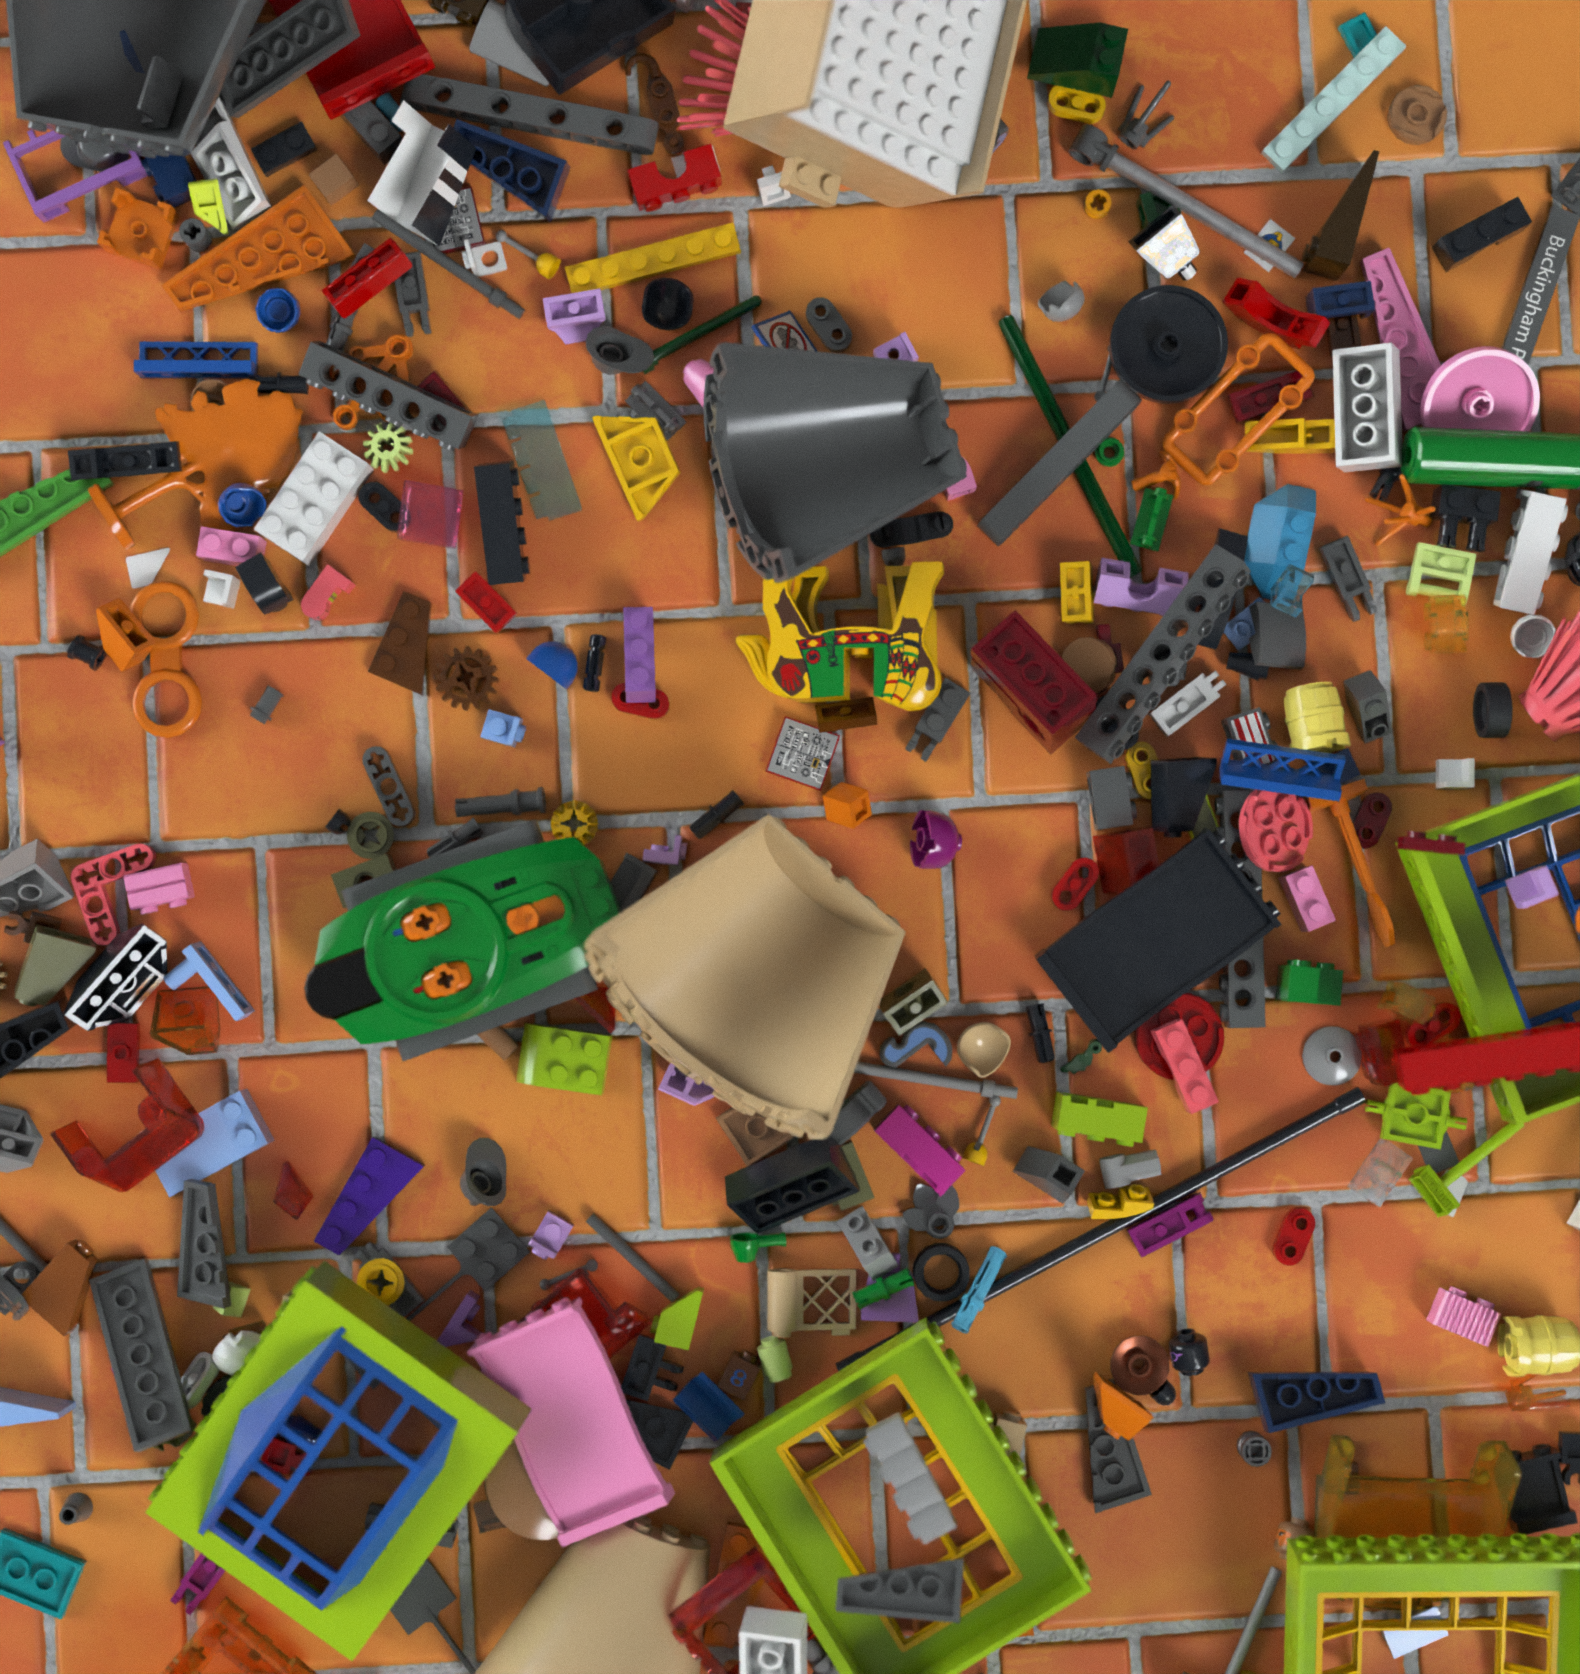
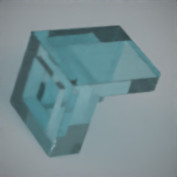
M1289 564L1271 588V606L1297 618L1303 610L1302 596L1314 582V575Z

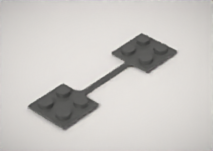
M491 1207L447 1246L461 1264L459 1273L406 1319L411 1321L462 1275H471L484 1291L488 1290L529 1254L530 1251ZM345 1356V1358L363 1377L365 1374V1369H363L358 1364H356L351 1359ZM373 1378L369 1386L374 1390L382 1382L377 1378Z
M426 1559L390 1611L408 1635L426 1622L433 1623L470 1674H474L476 1672L475 1668L438 1619L439 1612L456 1600V1596L430 1561Z

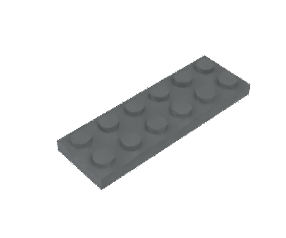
M302 0L248 37L222 90L230 117H241L360 37L361 35L349 0Z
M142 1259L90 1279L92 1294L134 1452L144 1451L195 1431L149 1260Z

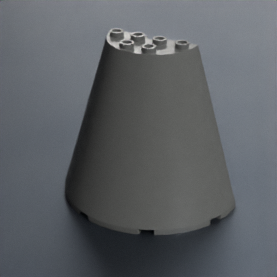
M727 342L719 343L714 349L709 361L714 371L713 374H708L705 378L703 405L706 442L713 441L711 448L714 449L715 458L709 460L710 471L728 528L736 527V532L742 540L737 542L736 545L748 564L764 579H774L775 583L791 580L967 477L966 462L961 457L957 445V433L953 428L950 429L946 423V418L949 417V406L943 399L940 389L941 380L938 373L935 372L933 363Z

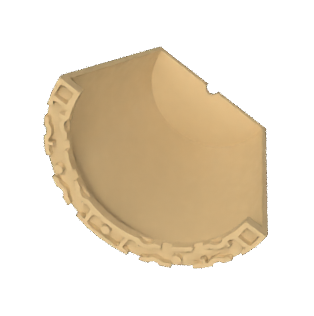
M768 814L596 929L585 942L584 949L587 952L584 956L590 964L588 968L594 980L598 983L603 980L607 986V1000L621 1013L622 1018L629 1025L635 1021L642 1030L639 1036L685 1076L691 1077L697 1085H700L704 1080V1084L714 1089L712 1092L713 1096L721 1101H725L737 1111L743 1114L747 1113L750 1116H753L756 1112L766 1117L767 1119L764 1123L768 1127L783 1133L786 1131L800 1138L807 1132L809 1139H824L830 1135L906 932L900 927L898 920L891 915L883 913L871 897L862 895L855 889L854 883L845 876L836 877L831 872V863L824 857L817 856L812 852L805 840L791 834L786 829L787 827L784 822Z

